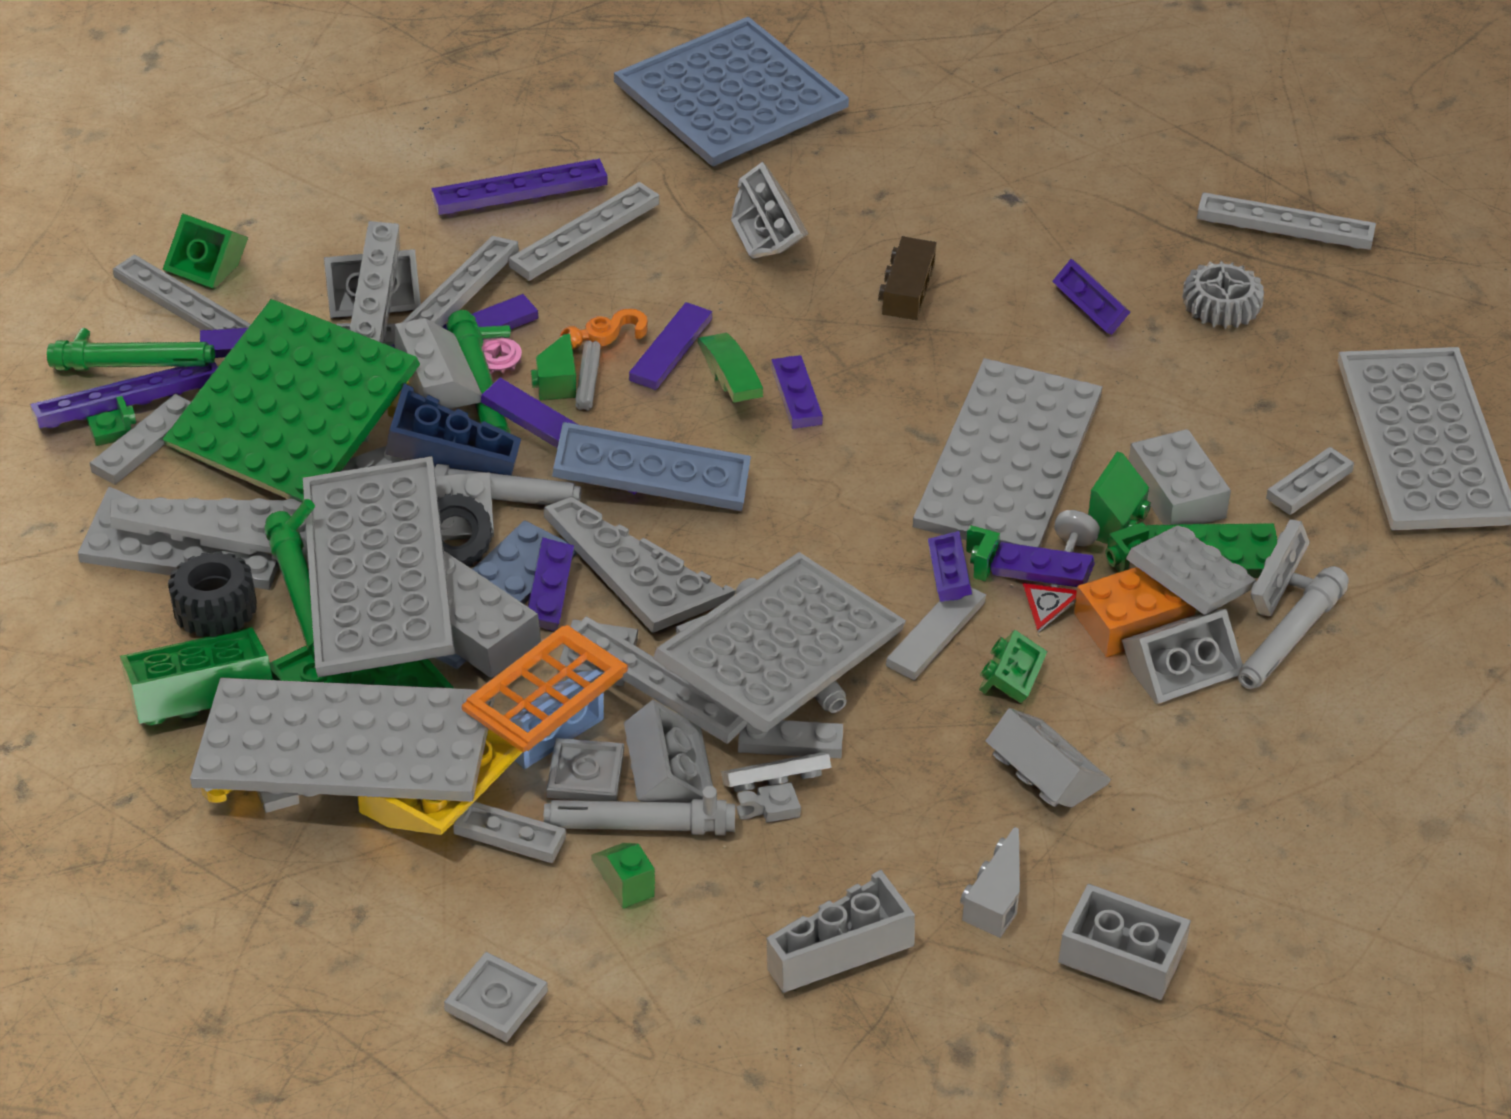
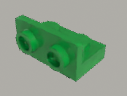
M1014 630L1006 639L1000 637L990 652L994 656L993 659L989 660L981 671L980 677L983 678L979 691L985 694L994 685L1019 703H1022L1029 696L1048 651L1017 630Z

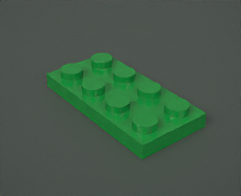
M1274 523L1178 524L1181 527L1190 529L1195 534V537L1206 545L1217 548L1221 555L1230 562L1244 567L1247 570V574L1253 578L1260 577L1265 561L1271 556L1278 540ZM1146 525L1149 529L1148 540L1177 525Z

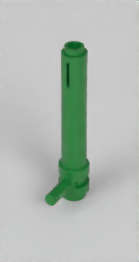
M458 310L448 317L447 330L455 334L479 389L483 394L494 383L482 349L483 339L509 338L511 335L510 326L478 327L476 318L469 311ZM481 402L475 403L481 423L485 421L510 433L506 418Z
M81 328L78 331L73 342L57 340L55 343H50L47 347L48 365L50 368H56L58 371H68L70 368H74L76 371H87L90 367H201L214 363L216 355L214 345H209L208 342L89 343L90 331L86 328Z
M304 499L292 516L285 511H277L270 514L266 518L264 531L269 541L272 555L278 560L308 652L315 658L309 569L302 551L304 544L299 532V527L314 510L315 504L309 499Z

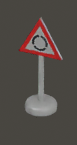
M1066 510L1060 512L1055 520L1057 535L1067 542L1064 551L1073 552L1074 546H1088L1093 544L1098 538L1100 527L1097 521L1084 512ZM1023 583L1038 633L1076 602L1077 590L1059 588L1060 585L1052 584L1050 587Z

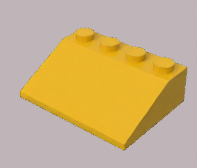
M488 729L473 802L358 796L359 812L389 828L442 835L523 752Z

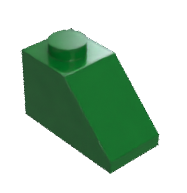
M570 334L562 335L536 356V369L531 370L532 388H538L539 400L576 398V371Z
M621 843L591 855L593 863L622 909L655 896V868L639 844Z

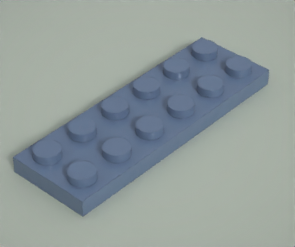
M563 422L552 477L742 511L751 456Z
M524 520L472 570L525 604L529 601L542 537L569 543ZM573 550L572 558L577 554L575 550ZM456 653L435 657L455 669H458L466 662L465 659Z

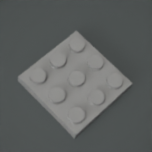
M1179 525L1131 548L1126 558L1204 615L1247 593L1256 581V579L1247 574V570L1244 567L1230 562L1221 555L1217 548L1206 545L1196 538L1190 529Z

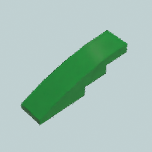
M728 333L698 338V344L714 380L720 382L724 392H729L733 403L763 397V386L752 364L738 343Z

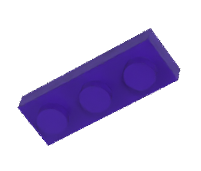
M1073 259L1067 262L1052 281L1110 335L1115 332L1131 312Z
M802 356L771 359V370L792 429L822 425L823 415Z
M956 531L929 538V549L940 602L959 600L964 596L972 595L960 532Z
M543 537L539 547L528 607L538 613L540 628L556 631L560 623L574 545Z
M1001 542L990 567L992 574L996 576L1077 587L1088 582L1095 562L1093 555Z

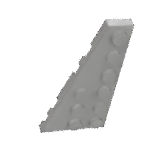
M108 487L78 551L79 562L164 575H170L173 570H177V565L181 562H187V558L200 556L201 553L235 554L236 558L241 557L245 560L246 564H249L254 588L270 590L279 568L278 560L272 559V555L257 550L250 555L200 545V539L185 537L182 542L172 540L171 534L158 531L151 535L111 528V499H121L124 497L137 499L111 487Z
M124 497L121 499H111V528L151 535L158 531L171 534L172 540L183 542L185 537L200 539V545L250 555L257 550L272 554L264 531L266 518L277 511H285L292 516L302 502L295 499L265 500L261 498L254 500H233L230 498L201 500L199 498L167 499L159 497L155 499H134ZM305 520L299 527V532L304 544L302 551L308 565Z
M573 497L544 507L545 519L569 544L574 545V550L652 633L718 607L735 595L733 588L727 585L723 588L711 582L710 575L703 571L698 574L684 566L682 559L645 538L639 541L629 535V529L620 524L616 527L602 519L601 513Z

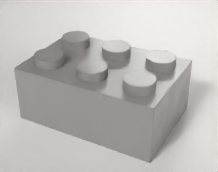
M1188 429L1131 443L1129 462L1149 486L1147 501L1151 502V508L1163 525L1206 524L1227 517L1231 490Z
M1087 884L1062 934L1058 963L1162 1000L1186 949L1191 920Z

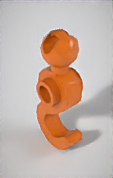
M623 309L617 311L612 316V319L603 316L590 319L586 323L585 329L580 330L575 326H568L562 330L560 337L564 334H570L572 350L579 348L584 341H597L600 347L611 344L616 339L621 327L625 324L636 325L635 338L642 339L648 331L647 316L639 310Z

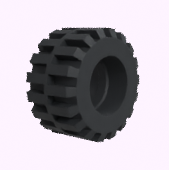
M208 552L201 553L200 556L187 558V562H181L177 565V570L171 572L168 588L174 618L180 628L184 627V630L190 634L196 632V636L202 637L205 635L217 637L218 634L223 633L226 635L232 633L234 629L239 630L244 627V622H249L253 618L252 614L256 613L257 599L249 564L245 563L244 559L241 557L236 558L235 554H223L222 552L208 554Z

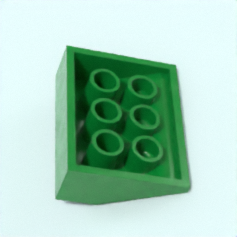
M253 627L233 631L226 635L224 633L219 634L217 637L209 636L120 656L125 680L139 724L157 725L163 723L168 717L177 715L182 718L198 715L200 710L211 708L220 678L273 680L268 654Z

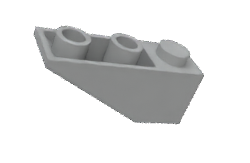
M1016 827L1012 829L1006 839L1002 837L998 841L993 858L990 862H983L974 885L968 884L960 899V904L964 905L962 921L999 938L1002 937L1017 915L1020 867L1019 829Z

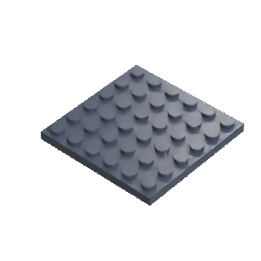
M750 17L743 18L614 72V82L711 166H716L849 107L848 96Z

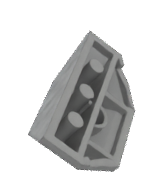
M761 162L739 178V191L735 198L731 221L752 259L784 252L808 235L790 198L764 162Z

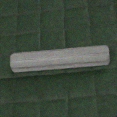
M587 341L584 344L575 399L576 407L579 410H590L593 405L600 358V344L597 341Z

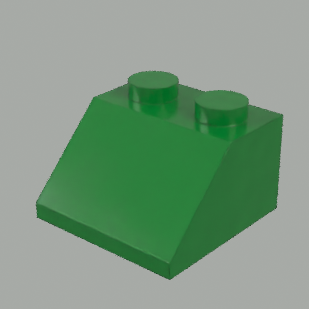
M182 213L163 270L215 289L239 265L249 237Z
M1119 451L1115 453L1092 487L1088 515L1096 520L1100 527L1096 541L1107 545L1109 533L1138 524L1140 519L1145 520L1151 507V502L1147 501L1149 486L1126 456Z

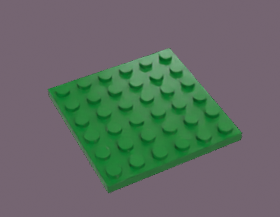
M270 299L162 440L171 449L282 497L303 502V478L341 472L402 390L403 384H406L417 370L420 362L414 355Z

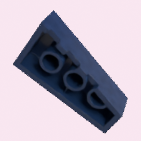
M405 383L403 384L389 430L385 455L405 460L432 456L434 467L437 464L449 465L450 469L513 475L521 438L485 421L480 424L470 419L468 413L458 408L456 411L448 409L439 404V399L430 395L425 398L413 392V387Z

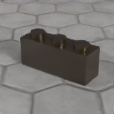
M902 236L898 248L893 247L890 260L892 266L887 265L884 278L886 285L881 284L878 295V302H883L882 315L918 320L935 266L937 242Z

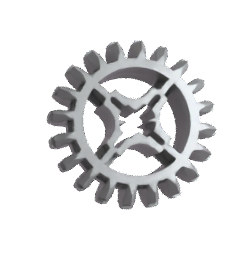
M1209 261L1207 266L1199 265L1197 270H1191L1190 275L1186 277L1182 298L1183 303L1186 305V311L1192 312V317L1195 319L1201 318L1202 324L1209 322L1212 323L1213 327L1223 325L1226 329L1228 325H1233L1238 328L1240 323L1248 325L1250 319H1256L1263 306L1264 286L1261 285L1259 277H1254V271H1245L1244 265L1237 267L1234 266L1233 262L1229 265L1224 264L1222 261L1219 264Z

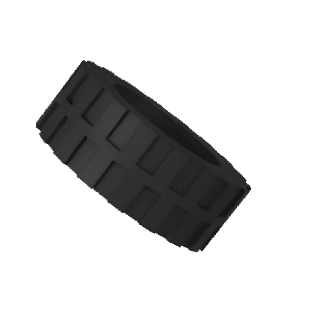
M450 493L445 494L444 497H438L441 524L449 517L459 516L466 519L472 528V535L465 544L450 546L443 541V550L466 566H473V563L479 562L483 558V554L487 553L492 539V523L490 522L488 511H485L484 505L481 502L478 503L475 501V498L464 496L462 493H457V495H451Z

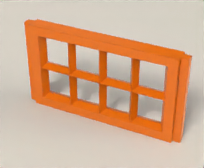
M561 626L468 697L466 702L462 704V710L524 753L526 750H531L621 679L623 674L628 671V665L570 626ZM562 644L580 655L567 667L549 655ZM541 660L559 671L558 674L546 683L528 671ZM586 660L605 672L592 683L574 672ZM520 676L538 687L536 691L525 699L507 687ZM566 676L584 688L571 699L553 688L554 685ZM499 692L517 703L505 715L500 714L486 704ZM545 692L563 704L550 716L531 704ZM523 709H526L542 720L541 723L529 732H526L510 721Z

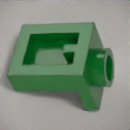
M123 396L116 397L118 410L87 417L95 446L116 442L132 429L131 425L136 424L132 405L126 406Z
M1143 522L1109 533L1105 556L1109 565L1115 567L1118 572L1129 570L1130 561L1126 558L1131 548L1148 540L1149 529Z
M970 525L967 530L966 552L971 553L970 564L974 565L973 578L986 582L991 572L990 566L999 547L1000 533Z

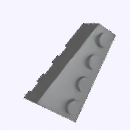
M879 870L871 875V881L865 885L860 886L857 883L846 890V896L834 903L830 900L819 906L818 913L809 918L802 916L767 937V970L782 992L785 993L913 947L915 941V914L884 872Z

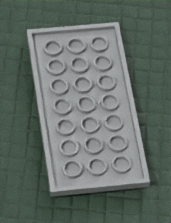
M1459 347L1339 352L1337 360L1391 530L1511 525V491Z
M984 358L913 517L912 527L942 535L959 531L961 539L966 540L967 530L972 525L1000 533L999 545L1001 542L1041 548L1101 398L1103 386Z
M433 457L303 478L304 499H309L315 504L314 510L306 518L315 668L318 677L455 654Z
M798 552L657 647L653 659L663 665L668 671L675 673L692 684L695 689L704 692L719 702L725 709L731 710L746 720L752 727L766 733L900 633L906 620Z
M220 678L190 781L192 788L473 802L488 728L462 710V704L477 691L474 689ZM494 697L486 702L492 708L495 701Z

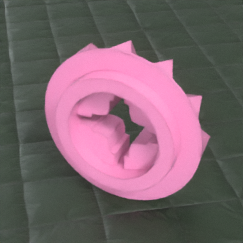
M491 338L483 340L482 349L491 374L494 371H500L504 374L506 369L515 370L516 364L521 363V348L512 339ZM499 352H501V355H502V356H499L498 358H495L496 355H498Z

